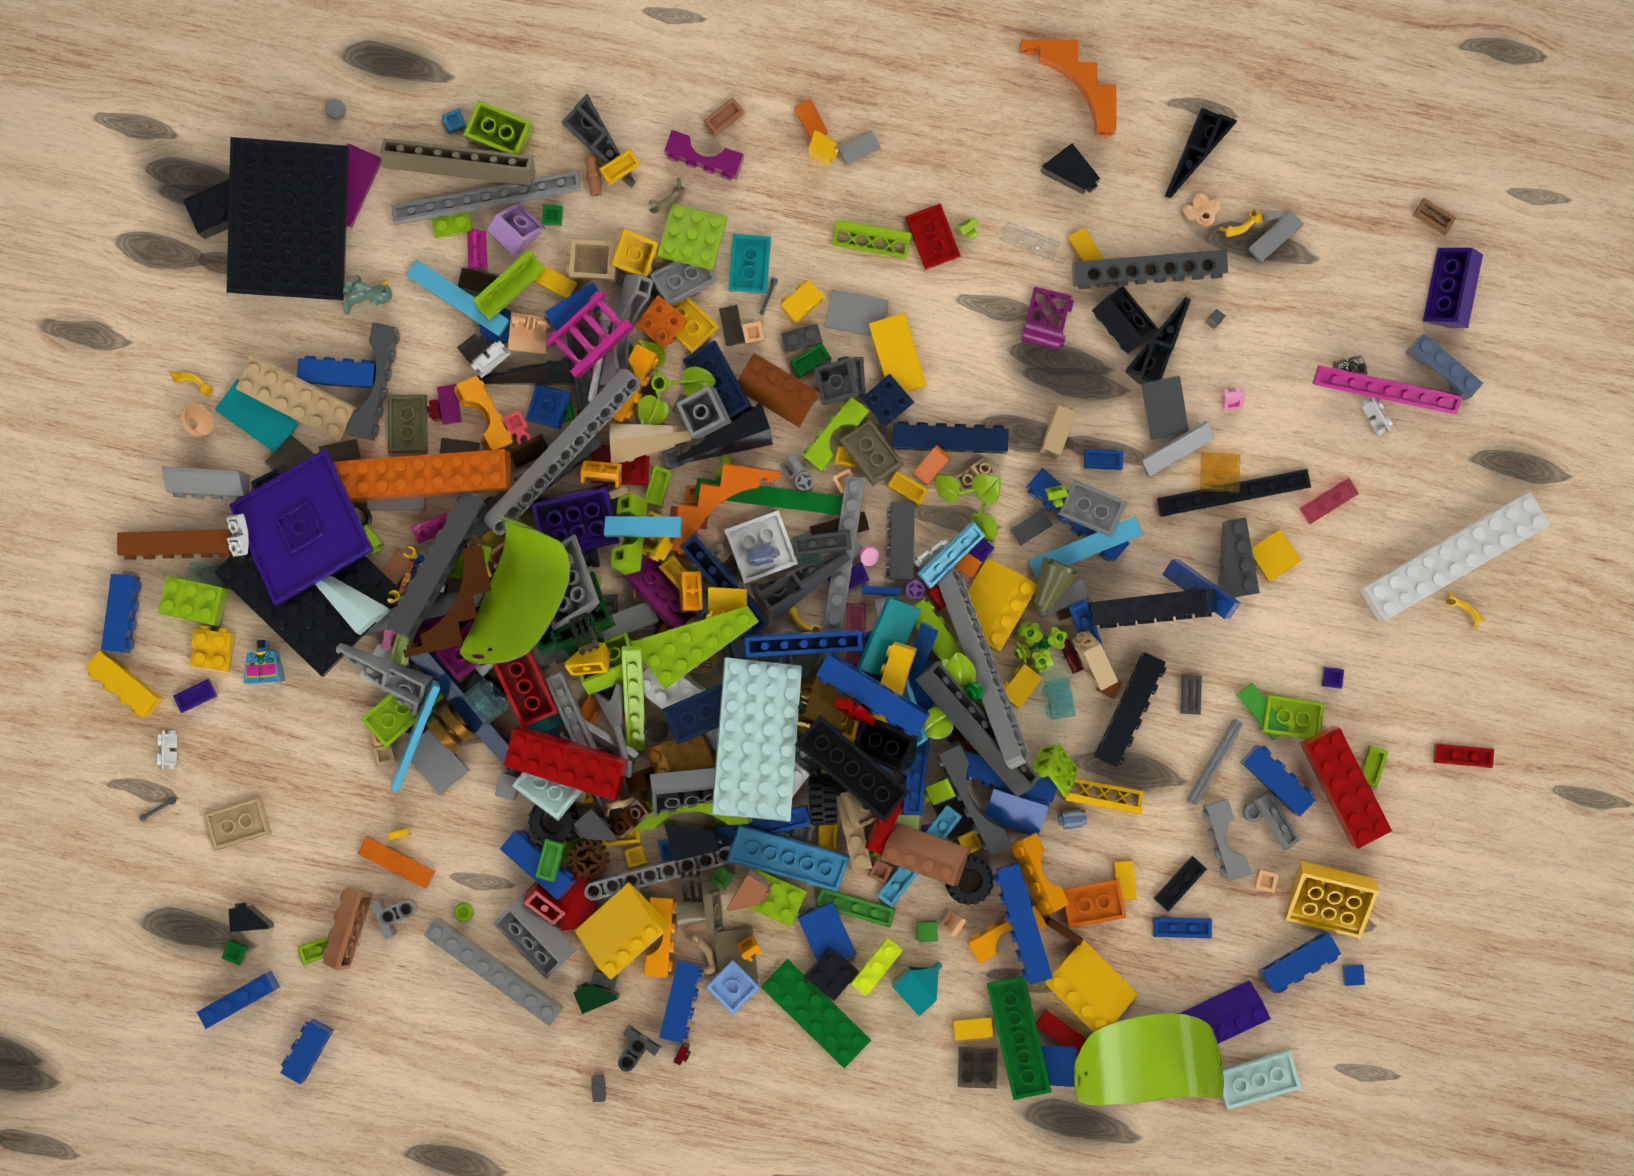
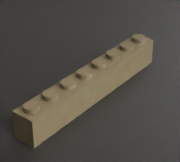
M386 138L383 139L379 152L383 168L530 186H532L536 172L533 156Z

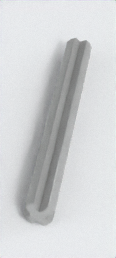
M1233 719L1187 798V801L1193 805L1198 804L1243 726V723L1239 720Z

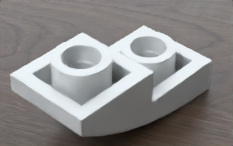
M244 514L231 515L226 518L228 528L232 533V536L227 538L229 549L233 556L248 554L249 539Z

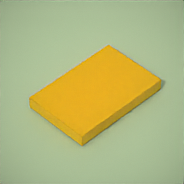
M690 298L672 306L688 319L675 335V338L692 354L698 351L720 329Z

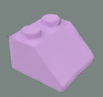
M516 203L496 214L487 231L515 256L524 251L545 230V227L520 203Z

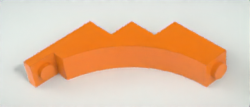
M1021 39L1019 53H1024L1025 55L1038 53V63L1049 66L1065 75L1080 90L1092 113L1095 135H1100V137H1111V135H1114L1116 131V85L1097 84V62H1078V40Z
M723 462L720 485L700 483L698 505L678 503L677 517H682L681 537H674L672 550L676 551V554L687 555L680 547L681 542L693 532H698L701 524L715 507L739 492L758 488L760 477H763V481L775 482V479L780 480V470Z

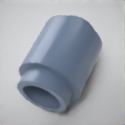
M769 543L751 547V550H747L750 565L755 564V566L772 563L774 562L773 558H776L774 546L770 547Z
M1085 809L1061 810V814L1058 815L1059 826H1063L1065 830L1081 828L1083 825H1087Z

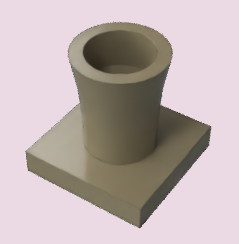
M712 890L703 894V902L678 900L676 905L678 926L681 928L706 923L707 934L716 933L723 929L720 890Z

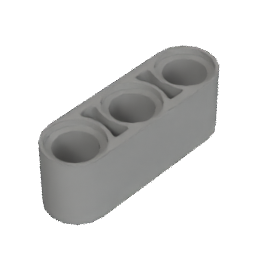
M1085 579L1071 584L1052 610L1047 609V612H1043L1037 609L1039 616L1043 617L1085 598H1091L1092 596Z

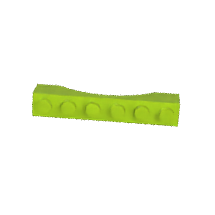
M644 801L652 810L651 801ZM702 801L692 808L683 806L677 808V811L672 813L664 811L657 817H653L652 811L635 827V830L658 828L667 819L678 813L702 812L712 815V802L706 804ZM713 815L728 825L752 822V818Z

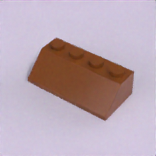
M753 353L738 380L746 396L758 403L761 402L764 407L799 428L819 397L818 391L756 353Z

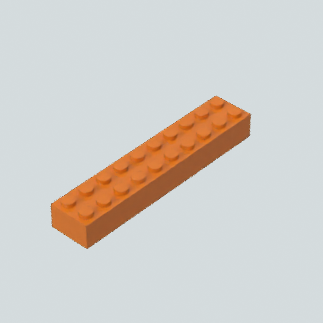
M505 449L334 462L352 502L461 495L463 492L468 494L508 491L512 487L511 454Z

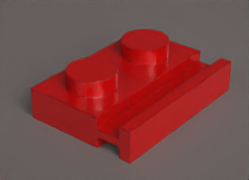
M836 698L834 706L850 720L864 724L868 723L871 726L874 725L876 719L861 705L857 704L856 706V702L849 698L844 700Z

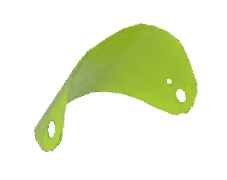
M499 515L498 517L505 521L506 526L503 553L490 582L492 591L485 593L477 614L478 618H475L460 650L463 658L477 664L492 665L508 662L529 653L539 642L553 620L563 600L570 577L568 553L561 542L524 523ZM472 655H482L484 658L477 659L472 657Z
M1163 1013L1126 1019L1096 1030L1088 1037L1075 1061V1095L1080 1103L1098 1106L1139 1103L1176 1097L1221 1098L1224 1094L1222 1056L1211 1026L1199 1018L1186 1014Z

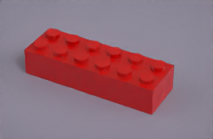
M519 725L512 731L503 766L614 801L620 794L629 759L534 729L522 728Z
M1332 726L1299 743L1351 846L1359 849L1392 832L1340 727Z

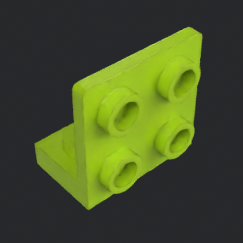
M1060 743L1041 747L1032 765V769L1040 778L1049 776L1064 797L1069 795L1079 770Z

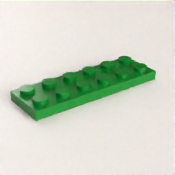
M787 958L761 985V988L845 1069L871 1039L821 990L804 977L805 974Z
M1023 976L987 983L1013 1100L1051 1093V1085L1026 980L1024 981Z

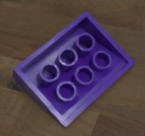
M608 484L539 498L531 504L537 530L559 542H563L572 535H576L581 551L620 543L619 537L604 536L605 516H614Z

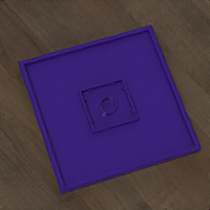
M323 449L229 504L233 515L244 514L248 529L249 551L271 600L276 606L374 551L327 449Z

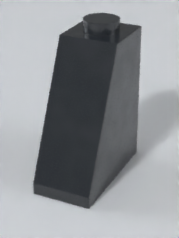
M1073 143L1046 162L1040 170L1042 174L1081 194H1085L1087 191L1089 193L1093 192L1098 187L1100 177Z
M667 820L664 824L674 862L716 852L722 847L723 837L721 833H718L717 828L677 820Z

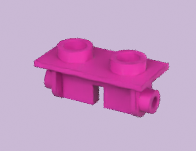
M471 229L470 232H467L468 269H488L486 231Z
M447 513L410 527L418 544L436 537L438 531L446 523Z

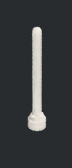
M601 312L599 317L600 325L608 333L609 327L613 323L604 312ZM604 357L594 365L588 396L589 402L597 395Z

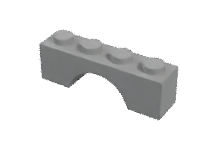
M1223 799L1203 805L1202 815L1204 821L1208 822L1210 827L1208 835L1211 841L1214 840L1216 848H1213L1216 858L1220 859L1222 866L1219 869L1222 877L1228 881H1233L1252 875L1247 857L1231 851L1225 841V830L1234 819L1229 800Z

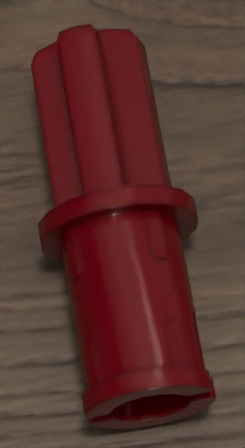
M1067 637L1064 642L1065 647L1061 651L1064 655L1063 659H1066L1072 674L1083 670V667L1076 655L1077 651H1074Z

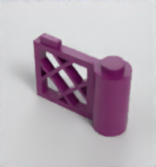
M1034 287L1021 341L1057 350L1060 346L1063 347L1066 338L1063 335L1068 311H1072L1074 300H1071V295ZM1037 293L1045 295L1048 301L1040 305L1036 300ZM1058 298L1066 300L1065 306L1060 309L1053 302ZM1050 303L1055 312L1047 316L1042 307ZM1037 310L1044 317L1039 321L1031 319L1032 313ZM1057 314L1061 320L1060 326L1053 325L1049 318Z

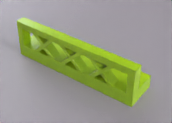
M836 219L832 246L907 259L911 233ZM838 233H847L850 240L845 243L837 242ZM864 236L869 243L865 246H859L855 239ZM881 239L888 246L880 250L873 243ZM896 243L906 244L904 254L895 252L892 246Z
M530 249L473 299L476 308L489 321L545 271V268L535 259L534 253Z

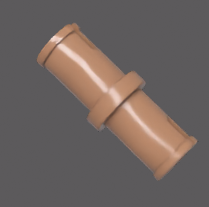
M590 156L585 158L587 166L586 179L589 181L590 196L597 197L602 195L600 185L601 173L598 171L597 157Z

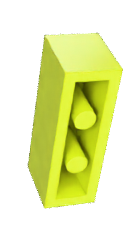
M886 936L851 981V985L867 996L902 953V947Z

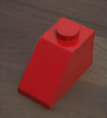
M536 881L526 890L524 904L554 926L566 914V910L559 899H555Z

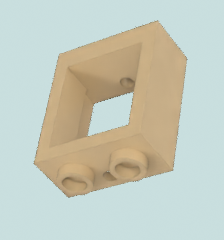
M571 239V244H568L567 247L570 263L566 264V275H569V278L573 281L616 283L617 268L611 266L610 262L617 241ZM577 246L609 248L607 274L575 272Z
M1066 404L1056 407L1040 447V454L1053 459H1057L1061 455L1076 415L1073 407Z
M1089 631L1081 632L1071 639L1089 678L1101 691L1118 682L1101 643Z

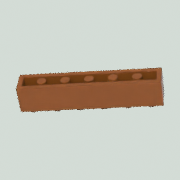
M229 529L117 532V555L124 557V560H136V556H143L145 560H153L155 556H162L163 559H175V555H182V558H194V555H201V558H213V554H220V557H230L232 552L229 549L227 538L231 537L232 533Z

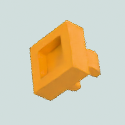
M753 934L736 944L744 960L753 961L751 956L755 953L761 956V948Z

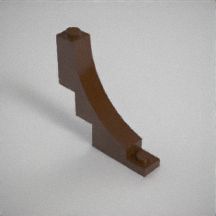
M477 542L466 544V548L462 549L464 559L463 580L454 604L438 624L420 635L422 646H419L418 643L407 645V649L403 650L405 658L463 645L459 622L478 618L473 595L492 591L482 545H477Z

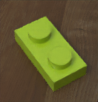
M469 212L432 219L436 239L466 234L473 229Z

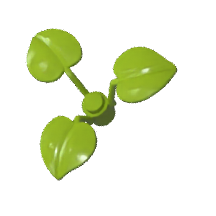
M643 340L637 341V344L659 354L658 359L660 360L655 369L654 378L651 381L653 389L656 390L657 398L653 395H647L638 403L637 411L641 424L659 425L666 420L669 414V405L667 402L660 400V392L666 391L670 385H684L685 394L690 396L707 386L713 387L716 383L713 375L700 367L687 368L683 372L684 381H669L667 377L659 375L658 368L666 361L665 350L657 343Z
M946 474L936 475L934 477L936 490L946 502L955 503L959 499V495L977 492L978 498L983 500L984 503L979 509V514L974 513L971 515L970 522L976 523L985 535L983 538L985 541L994 542L998 532L997 523L991 515L983 514V510L987 504H994L998 500L1001 488L1000 476L978 474L973 479V488L959 491L960 483L954 477Z
M956 652L946 664L945 669L964 689L963 685L966 686L969 682H975L976 670L972 662L965 655ZM982 702V703L980 704L979 708H980V709L984 712V714L988 717V715H987V713H986V710H985V707H984L983 702ZM938 706L932 707L928 710L931 714L924 723L927 737L933 739L946 738L953 730V723Z

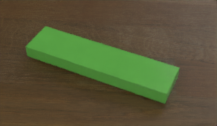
M822 887L816 906L820 907L833 901L838 913L889 928L891 927L896 910L886 905Z

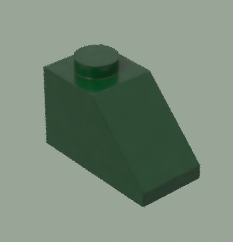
M588 982L577 985V989L573 992L582 1014L613 1002L620 997L616 991L601 985L588 984Z

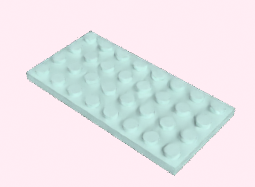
M735 658L724 659L712 815L790 821L796 752L794 744L797 739L802 666Z

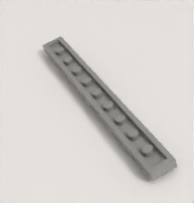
M578 171L535 178L533 179L532 186L508 183L391 205L393 222L395 225L582 190Z
M846 475L838 532L850 530L852 550H846L850 560L831 575L823 631L843 629L865 478ZM843 551L835 552L834 558L842 555ZM830 652L819 653L818 665L821 664L822 659H826ZM831 652L836 656L839 655V652Z

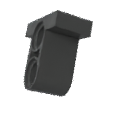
M628 1025L623 1034L631 1039V1041L621 1054L618 1066L622 1071L629 1072L636 1066L646 1050L655 1056L661 1046L631 1025ZM637 1040L641 1041L644 1048L636 1049L634 1042ZM630 1057L633 1064L630 1066L625 1065L623 1058Z

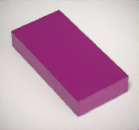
M456 384L437 387L443 425L462 422L459 399L454 392Z

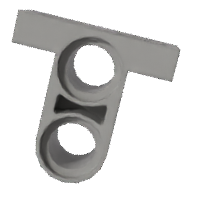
M382 898L371 903L385 939L397 934L393 924L411 917L418 909L417 903L412 899L403 900L387 908ZM405 903L411 906L409 914L403 910ZM387 911L393 914L392 921H388L385 918Z

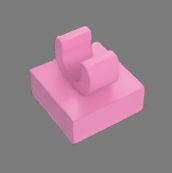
M1235 387L1234 392H1228V389H1225L1222 404L1224 411L1242 409L1245 399L1244 391H1239L1237 387Z
M385 629V631L381 632V634H384V637L380 644L383 649L392 650L397 633Z

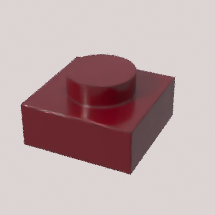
M437 399L429 400L430 406H427L429 418L431 417L435 422L442 421L439 401Z
M683 1041L673 1061L674 1063L681 1065L682 1061H687L691 1053L688 1050L690 1044Z

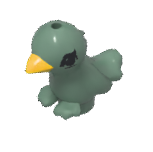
M356 275L354 282L349 280L343 289V294L347 295V299L342 303L344 313L349 315L353 305L368 299H372L371 305L375 304L376 306L389 302L392 298V290L389 287L388 280L386 279L378 285L370 286L361 282V277Z

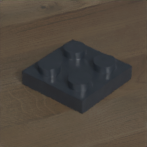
M829 946L806 972L804 977L835 1001L859 973V970Z

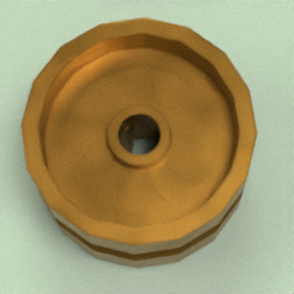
M445 703L438 710L440 717L432 715L427 720L426 725L432 734L448 750L454 753L462 746L460 738L468 741L475 733L460 714L449 704Z

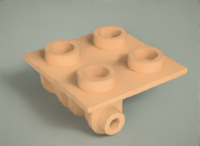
M511 312L508 350L546 355L547 344L545 342L547 341L548 329L550 328L549 318Z

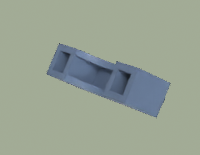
M1426 334L1419 336L1406 351L1419 364L1426 365L1438 372L1447 381L1450 390L1455 394L1463 396V401L1471 398L1483 384L1481 380Z

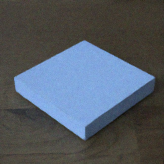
M732 959L707 984L706 988L733 1015L760 988V985Z

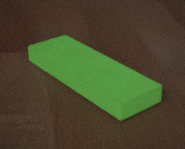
M1250 683L1237 696L1259 724L1263 726L1267 700L1256 686ZM1271 706L1267 729L1285 732L1289 727L1277 721V712ZM1267 733L1272 738V740H1275L1277 737L1280 736L1276 734Z

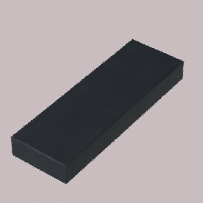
M1191 856L1153 899L1169 912L1207 868L1194 856Z

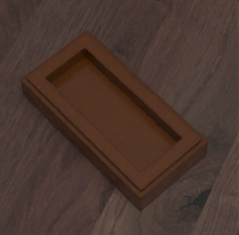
M1051 917L1047 918L1045 921L1046 925L1079 946L1083 941L1081 936Z

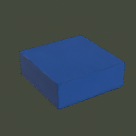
M1343 965L1345 986L1365 985L1364 965Z

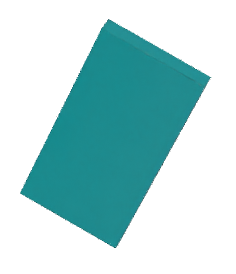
M237 379L215 410L272 452L278 454L299 426V423L290 416L237 390L236 387L239 379Z
M887 596L857 668L883 677L880 671L883 663L887 664L889 657L886 656L889 645L892 646L895 641L906 645L921 609Z

